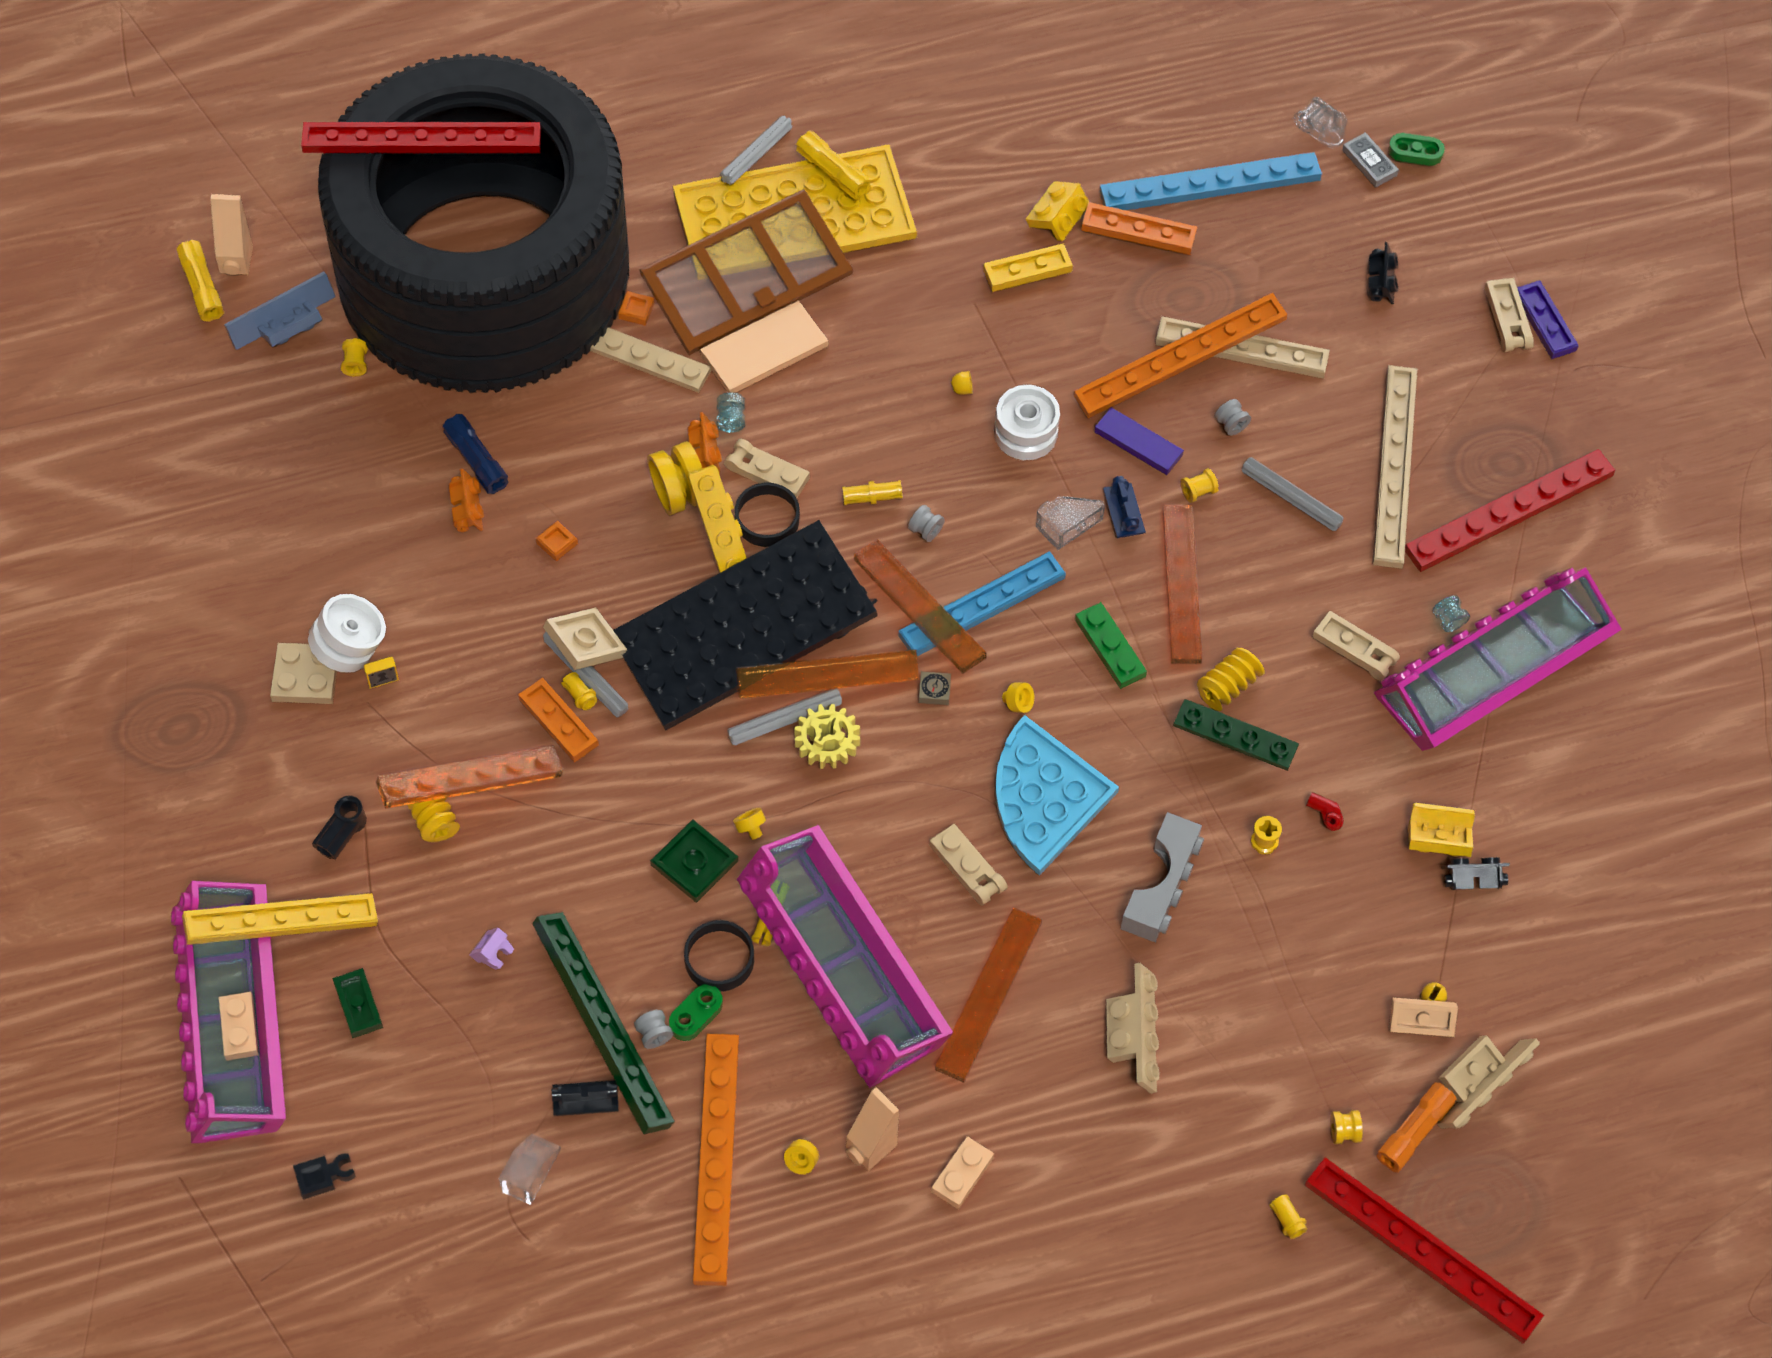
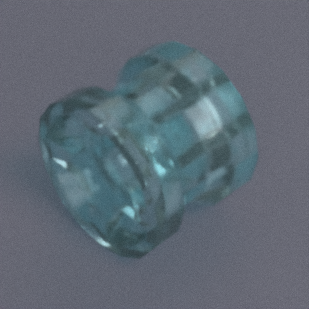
M1457 595L1444 598L1432 610L1436 618L1442 620L1441 626L1445 632L1459 629L1470 619L1468 611L1462 609L1461 600Z

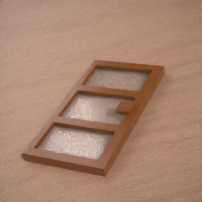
M802 189L641 268L640 273L688 355H691L798 300L800 301L852 275L853 268L808 194Z

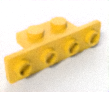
M711 465L689 473L688 478L719 573L747 559L740 539L743 536L742 529L738 520H734L731 510L734 509L732 499L728 492L725 493L717 467Z

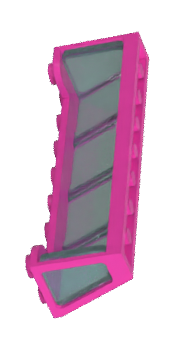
M1573 567L1562 573L1558 572L1544 580L1546 586L1539 590L1536 586L1521 594L1523 600L1517 604L1511 601L1497 609L1500 613L1494 618L1488 615L1474 623L1476 629L1470 633L1466 629L1451 638L1453 643L1446 648L1444 644H1441L1428 652L1430 657L1422 662L1419 658L1406 665L1404 671L1398 674L1394 673L1380 682L1383 687L1374 691L1375 696L1422 751L1438 746L1622 630L1586 567L1574 571Z
M817 825L760 847L738 876L737 881L868 1087L871 1088L939 1049L953 1034L952 1029L820 826Z
M191 881L186 891L181 893L177 906L172 908L171 923L176 925L173 952L178 954L175 981L180 983L181 992L177 998V1010L182 1012L183 1021L179 1028V1039L181 1042H184L185 1049L181 1058L182 1071H186L187 1082L184 1084L183 1097L184 1101H188L189 1106L185 1127L186 1131L191 1134V1143H204L277 1132L286 1120L271 937L187 945L182 919L183 911L268 903L266 884ZM251 992L254 999L259 1055L226 1061L223 1048L219 997Z

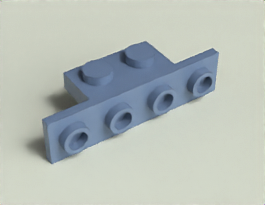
M322 272L224 324L236 350L260 337L264 338L273 347L287 342L290 337L301 331L310 330L316 323L322 321L316 307L336 296L327 274Z

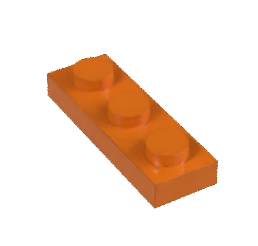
M541 678L518 694L519 701L574 763L599 746L598 739L544 678Z

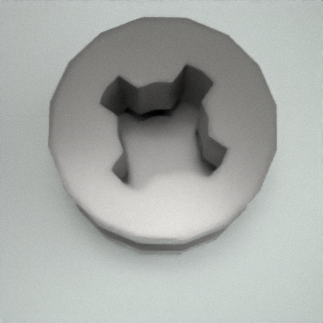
M1237 399L1227 401L1215 413L1216 420L1225 425V431L1230 436L1240 433L1251 422V416L1248 412L1242 411V405Z
M922 505L912 516L908 529L914 533L919 532L925 541L931 542L941 531L945 518L939 514L934 515L928 506Z
M662 1010L647 1012L634 1022L636 1031L643 1036L642 1043L646 1049L659 1047L673 1037L671 1027L665 1024L666 1017Z

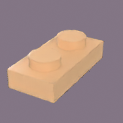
M245 992L219 997L223 1048L226 1061L258 1056L252 993Z
M1393 997L1389 1023L1390 1032L1454 1037L1458 1011L1457 1003Z
M967 1136L931 1187V1192L959 1209L994 1159V1153Z

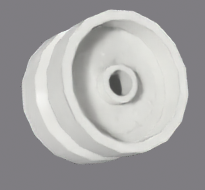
M1019 385L1005 392L1000 397L996 407L994 429L995 441L1000 449L1010 457L1020 460H1036L1047 455L1054 448L1058 438L1060 409L1055 397L1044 388L1034 385Z
M340 594L330 598L324 605L319 617L309 630L308 642L311 652L317 660L328 668L339 672H355L364 668L363 665L367 664L376 648L385 637L386 625L383 615L368 600L353 594Z

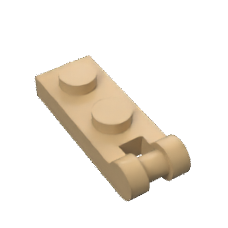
M1514 278L1486 281L1485 291L1501 338L1503 352H1510L1518 347H1522L1523 350L1533 348L1532 332ZM1518 331L1520 336L1513 337L1511 332Z
M739 439L736 442L734 453L729 454L724 461V465L729 470L757 483H776L789 489L796 498H798L810 479L809 471L755 448L744 439ZM744 457L751 460L749 464L742 461Z
M1332 611L1327 613L1313 633L1314 639L1369 671L1370 675L1379 681L1386 678L1389 674L1388 668L1394 666L1400 659V655L1396 650ZM1374 653L1380 656V661L1372 658Z
M955 824L930 840L929 846L981 906L991 900L990 896L996 892L1000 894L1008 888L1004 878L994 871ZM983 879L988 882L984 886L978 884Z

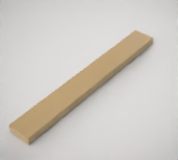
M1389 365L1387 370L1373 565L1402 569L1404 565L1417 381L1416 368Z

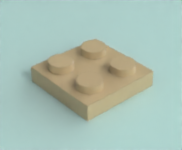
M597 608L547 619L543 627L574 670L623 658L622 655L627 651V648Z
M278 643L270 693L272 702L333 704L337 671L319 662L311 652L309 644Z

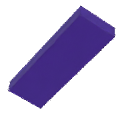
M1539 280L1517 287L1526 317L1550 358L1555 359L1576 352L1579 345L1542 282Z
M1112 407L1095 426L1094 432L1165 475L1169 474L1183 456V449Z

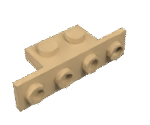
M1137 963L1134 964L1135 993L1106 999L1107 1059L1114 1063L1136 1058L1137 1083L1148 1092L1157 1093V1080L1159 1079V1068L1156 1064V1050L1159 1048V1041L1155 1033V1021L1158 1019V1010L1155 1005L1157 979L1144 965Z
M1487 1035L1480 1036L1439 1077L1445 1087L1454 1093L1458 1103L1437 1123L1440 1128L1456 1129L1464 1126L1471 1119L1470 1114L1476 1108L1485 1105L1492 1098L1490 1093L1497 1086L1499 1087L1507 1083L1513 1076L1511 1072L1517 1066L1525 1064L1533 1057L1532 1051L1540 1044L1537 1038L1520 1040L1503 1057Z

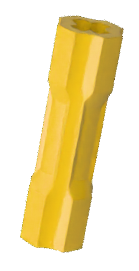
M807 131L806 134L799 138L796 143V151L810 163L816 164L827 173L849 196L859 200L868 192L871 187V180L859 169L852 167L837 155L816 133Z
M190 240L181 243L176 250L194 295L193 298L200 319L206 322L219 319L224 314L223 306L218 292L214 288L200 242Z

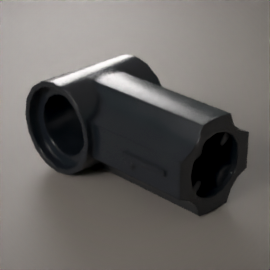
M344 796L336 802L334 814L312 842L313 847L322 855L336 860L352 836L365 827L367 817L361 801L354 796ZM350 811L357 812V814L354 817H344L345 814Z

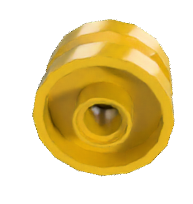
M686 441L673 446L671 457L664 450L648 455L647 463L651 479L666 513L671 516L684 511L686 500L692 506H697L688 474L703 468L692 445Z

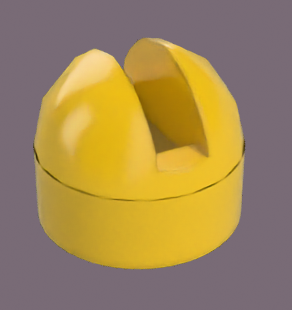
M970 371L957 373L951 381L954 392L961 395L973 394Z
M1432 982L1423 988L1420 996L1421 1000L1433 1001L1429 997L1436 990L1439 993L1434 1001L1446 1002L1447 992L1441 984Z

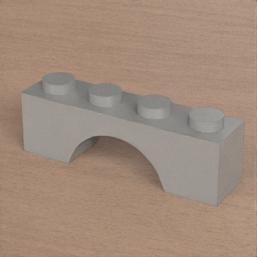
M1167 812L1156 837L1154 852L1165 863L1168 875L1163 882L1153 888L1133 891L1122 918L1121 930L1155 943L1160 932L1166 934L1172 916L1168 915L1170 907L1176 908L1183 892V890L1178 888L1182 880L1188 881L1194 864L1189 863L1193 854L1199 855L1204 842V838L1200 837L1202 825Z

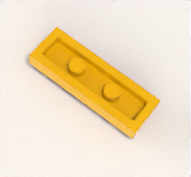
M1064 243L987 262L983 265V271L992 292L1070 273L1073 269V264Z

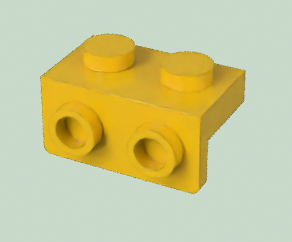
M1054 181L1025 220L1031 228L1051 229L1056 240L1063 241L1086 211L1089 201L1080 183Z
M1414 803L1408 825L1409 849L1420 852L1471 857L1473 851L1472 827L1475 811Z

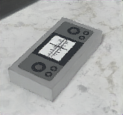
M1366 133L1343 145L1342 151L1375 187L1398 176L1399 169Z

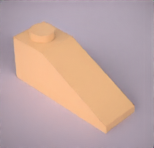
M211 194L215 256L219 271L229 275H248L253 245L241 197L238 195Z
M877 1087L871 1091L846 1137V1153L856 1165L862 1164L868 1171L897 1146L899 1109Z

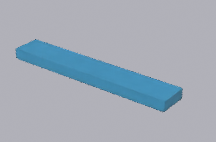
M1049 551L898 631V636L915 658L1065 579L1066 573Z

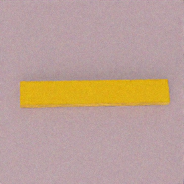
M372 893L183 911L182 914L187 945L373 927L378 923Z

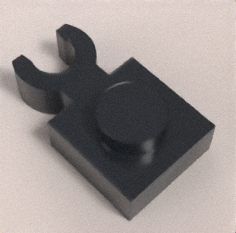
M340 1154L329 1164H327L325 1156L294 1165V1172L303 1200L335 1190L334 1180L338 1179L343 1182L353 1180L356 1177L353 1169L348 1171L340 1170L342 1165L351 1162L349 1154Z

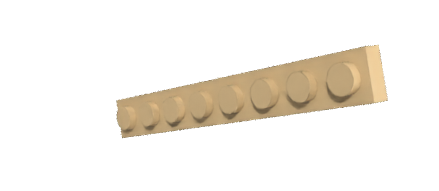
M607 328L604 337L600 336L599 342L595 346H591V351L698 393L711 373V367L611 328Z

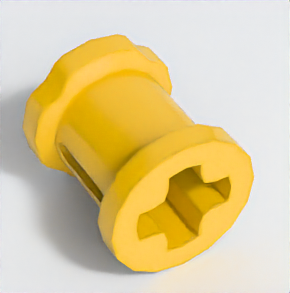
M346 339L342 343L344 361L341 363V371L352 377L362 376L367 371L364 359L368 346L361 339Z
M1209 468L1193 478H1182L1180 482L1182 492L1190 503L1195 502L1199 496L1207 493L1215 494L1219 491L1216 476Z
M1272 816L1259 818L1254 825V833L1251 837L1253 849L1257 850L1260 854H1271L1278 847L1279 837L1282 833L1281 823Z

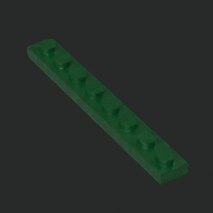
M564 913L537 916L532 924L642 1133L649 1134L669 1129L675 1121Z

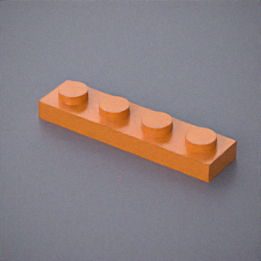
M1088 202L1081 231L1191 255L1197 226Z

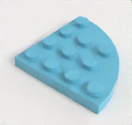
M1026 715L1020 719L1008 736L997 766L995 793L1002 827L1017 854L1039 876L1111 801L1119 790V786Z

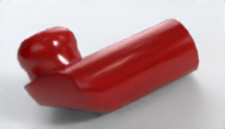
M1312 792L1306 806L1321 813L1327 829L1331 831L1339 830L1344 822L1339 804Z

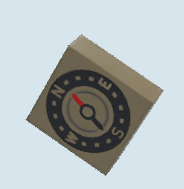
M921 671L919 703L949 705L951 674Z

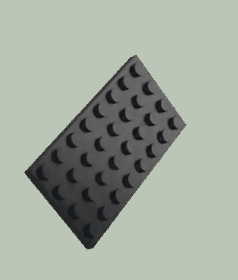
M818 520L613 631L627 648L626 653L622 655L623 659L666 731L877 617L878 614L822 523Z

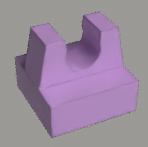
M495 928L485 933L469 956L476 962H482L497 970L503 965V962L497 958V951L501 950L504 954L508 955L513 952L514 948L506 939L508 935L500 928Z

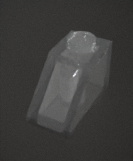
M1059 496L1053 501L1044 502L1038 508L1035 527L1059 550L1102 521L1105 504L1102 500Z
M530 1134L514 1149L499 1177L502 1192L531 1205L559 1154L561 1146Z

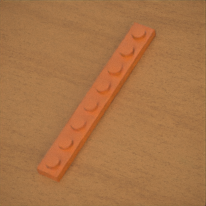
M1271 293L1075 390L1074 397L1089 419L1285 321L1287 313L1274 293Z
M707 1034L693 1275L694 1285L727 1286L739 1035Z

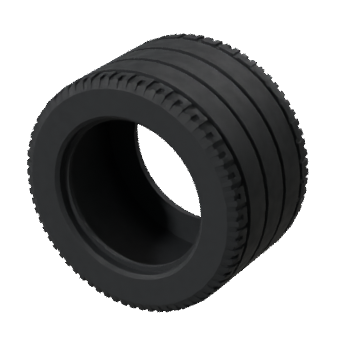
M456 54L452 58L444 56L440 57L439 60L429 59L424 64L419 62L414 67L407 66L403 68L404 71L402 72L396 71L392 73L391 77H384L381 79L380 84L375 83L371 86V90H365L362 93L361 98H356L353 101V106L346 108L345 115H341L338 122H540V153H323L319 164L318 195L340 301L351 327L355 330L359 339L366 342L370 351L375 356L377 355L381 362H387L390 368H396L399 374H407L412 380L418 379L422 384L431 383L436 388L442 386L444 390L455 388L459 392L469 390V393H476V390H482V392L495 390V392H498L502 388L510 390L514 389V386H520L521 388L526 386V383L532 382L533 384L539 382L541 378L545 380L550 377V374H557L564 367L569 368L574 360L577 362L582 358V354L587 355L591 351V346H595L599 342V337H604L607 328L612 326L613 320H616L618 310H620L625 298L629 279V248L622 162L616 138L604 114H601L600 109L590 97H586L585 93L581 89L578 90L577 85L574 83H568L565 77H558L557 72L552 70L548 72L545 67L541 65L537 67L533 62L528 61L524 63L522 59L518 58L513 60L510 56L500 58L494 54H491V56H485V54H478V56L466 54V56H460ZM499 196L512 198L532 204L550 215L539 228L524 238L503 247L481 252L442 251L419 244L405 236L406 232L416 221L432 210L447 203L471 197Z

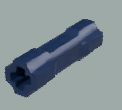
M456 414L452 418L447 419L442 425L444 428L443 432L452 445L460 451L488 494H495L504 489L509 483L507 480L508 475L487 451L463 414Z

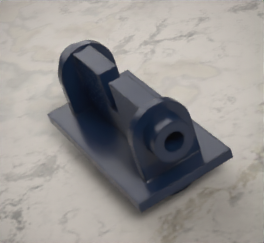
M1123 476L1113 478L1111 486L1104 487L1103 491L1116 537L1122 538L1145 534L1146 531L1132 483H1128V480L1124 479Z

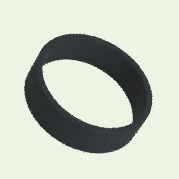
M759 483L743 491L735 504V520L737 519L743 533L742 537L754 545L769 547L795 533L800 522V508L795 495L786 487L776 483ZM775 495L788 501L794 508L796 516L792 524L784 531L773 535H761L750 531L742 524L739 518L740 510L747 501L754 497Z
M715 920L700 925L690 934L685 944L684 958L687 973L698 986H715L720 992L737 988L747 980L753 970L754 946L750 936L742 927L729 921ZM724 931L732 933L741 938L750 951V959L745 969L737 976L724 981H714L700 976L692 968L688 959L692 946L699 938L711 932Z

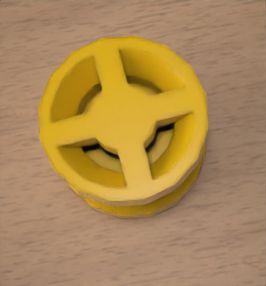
M1352 1110L1349 1114H1342L1339 1111L1331 1113L1330 1125L1334 1144H1342L1344 1140H1351L1353 1143L1362 1141V1120L1359 1110Z

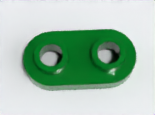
M1398 133L1391 138L1388 152L1397 161L1434 166L1442 161L1445 146L1442 141L1434 137Z
M709 985L697 987L671 1013L669 1027H671L673 1036L676 1039L689 1041L696 1038L721 1012L723 997L717 987ZM704 996H710L712 998V1000L707 1003L703 1002L701 999ZM682 1018H688L691 1020L690 1023L686 1025H683L679 1022Z

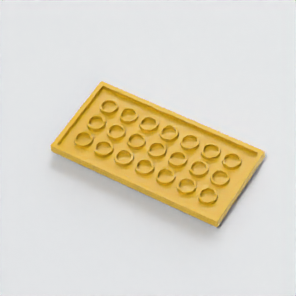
M889 144L837 154L871 180L870 189L859 200L849 196L839 187L834 179L808 160L747 171L731 185L727 182L724 183L721 180V176L673 186V194L688 245L802 189L808 194L843 253L916 239L917 230ZM799 204L761 222L786 264L830 255ZM750 228L706 249L721 276L773 267ZM691 256L697 281L709 279L696 256Z

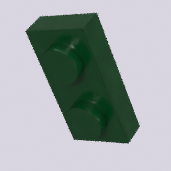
M361 968L332 978L352 1038L382 1029L383 1025L364 969Z

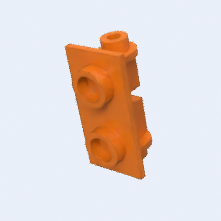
M701 412V421L693 420L687 428L689 443L693 448L700 446V448L695 449L702 468L715 465L720 475L719 462L722 461V456L716 438L719 437L718 427L714 421H710Z
M462 468L460 469L461 477H453L449 483L451 504L457 505L461 503V505L452 508L453 524L459 532H466L473 525L478 530L483 531L482 518H484V511L479 503L478 495L481 492L480 484L475 477L469 475Z

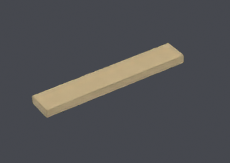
M1161 317L1155 345L1166 346L1206 325ZM1255 335L1213 357L1324 379L1330 350Z

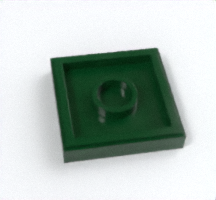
M692 819L650 860V864L697 903L739 861V856Z

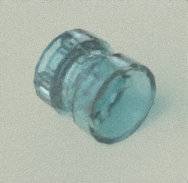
M724 393L718 396V429L728 433L744 429L745 415L742 412L745 410V398L738 393Z

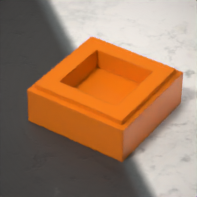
M627 291L618 313L619 319L646 326L655 304L654 298Z
M557 520L536 537V544L555 561H558L578 544V539Z

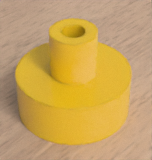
M1014 682L1003 693L1002 699L1010 711L1027 713L1034 704V691L1029 683Z
M755 808L737 816L733 823L738 833L748 831L751 839L754 840L763 835L759 826L766 821V818L761 808Z
M803 1139L793 1141L784 1153L786 1166L796 1174L804 1175L810 1173L819 1160L817 1148L811 1142Z

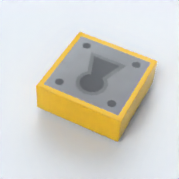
M393 657L363 665L370 689L399 680Z

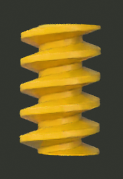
M1236 648L1232 651L1231 655L1223 659V662L1215 665L1214 669L1208 671L1206 676L1198 680L1199 694L1209 707L1216 711H1221V703L1229 705L1231 703L1230 696L1237 698L1240 694L1239 690L1245 691L1248 688V683L1253 684L1256 682V676H1263L1265 670L1254 654L1244 648Z
M433 771L424 772L413 777L403 787L402 794L407 800V806L411 810L413 819L416 820V826L420 830L422 839L427 842H440L453 837L458 832L460 826L459 823L454 822L456 819L455 814L449 812L451 805L445 802L447 796L444 792H440L442 785L436 781L438 776Z

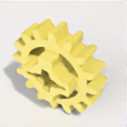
M820 704L818 712H814L809 708L807 710V718L800 716L799 726H796L794 729V736L796 737L795 747L800 748L799 756L802 758L808 755V764L810 765L815 763V761H819L820 769H823L826 763H830L834 769L839 760L847 764L848 755L855 757L856 747L860 746V736H858L860 735V726L855 725V716L846 717L845 708H842L839 712L835 711V704H831L829 710H824L823 705ZM842 727L845 729L848 738H846L845 733L841 731ZM807 734L810 735V740L814 741L813 745L808 741Z

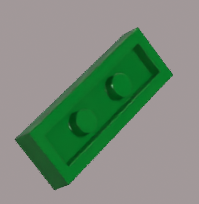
M1102 602L1075 614L1076 623L1120 689L1146 677L1147 670Z

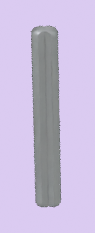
M780 116L722 170L721 180L729 185L737 181L792 129V120L785 116Z
M1249 457L1243 464L1242 471L1332 531H1336L1343 523V516L1254 458Z
M544 633V642L573 672L578 673L589 689L595 690L596 697L615 717H621L628 711V703L592 666L574 670L548 633Z
M833 688L741 723L727 730L728 738L732 745H737L799 721L800 716L807 718V710L809 708L814 712H818V706L822 704L824 710H829L831 704H835V707L842 704L841 694L837 688Z

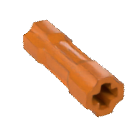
M1437 1082L1430 1087L1414 1111L1378 1151L1376 1156L1381 1164L1388 1167L1391 1171L1399 1173L1423 1139L1455 1104L1457 1098L1451 1090Z

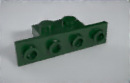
M1184 699L1173 723V726L1286 771L1289 770L1299 743L1187 699Z

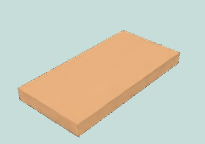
M798 300L700 350L703 359L711 367V370L728 394L732 395L828 347V340Z

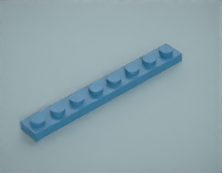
M1315 152L1102 184L1100 185L1099 192L1104 206L1121 210H1132L1320 181L1322 172Z

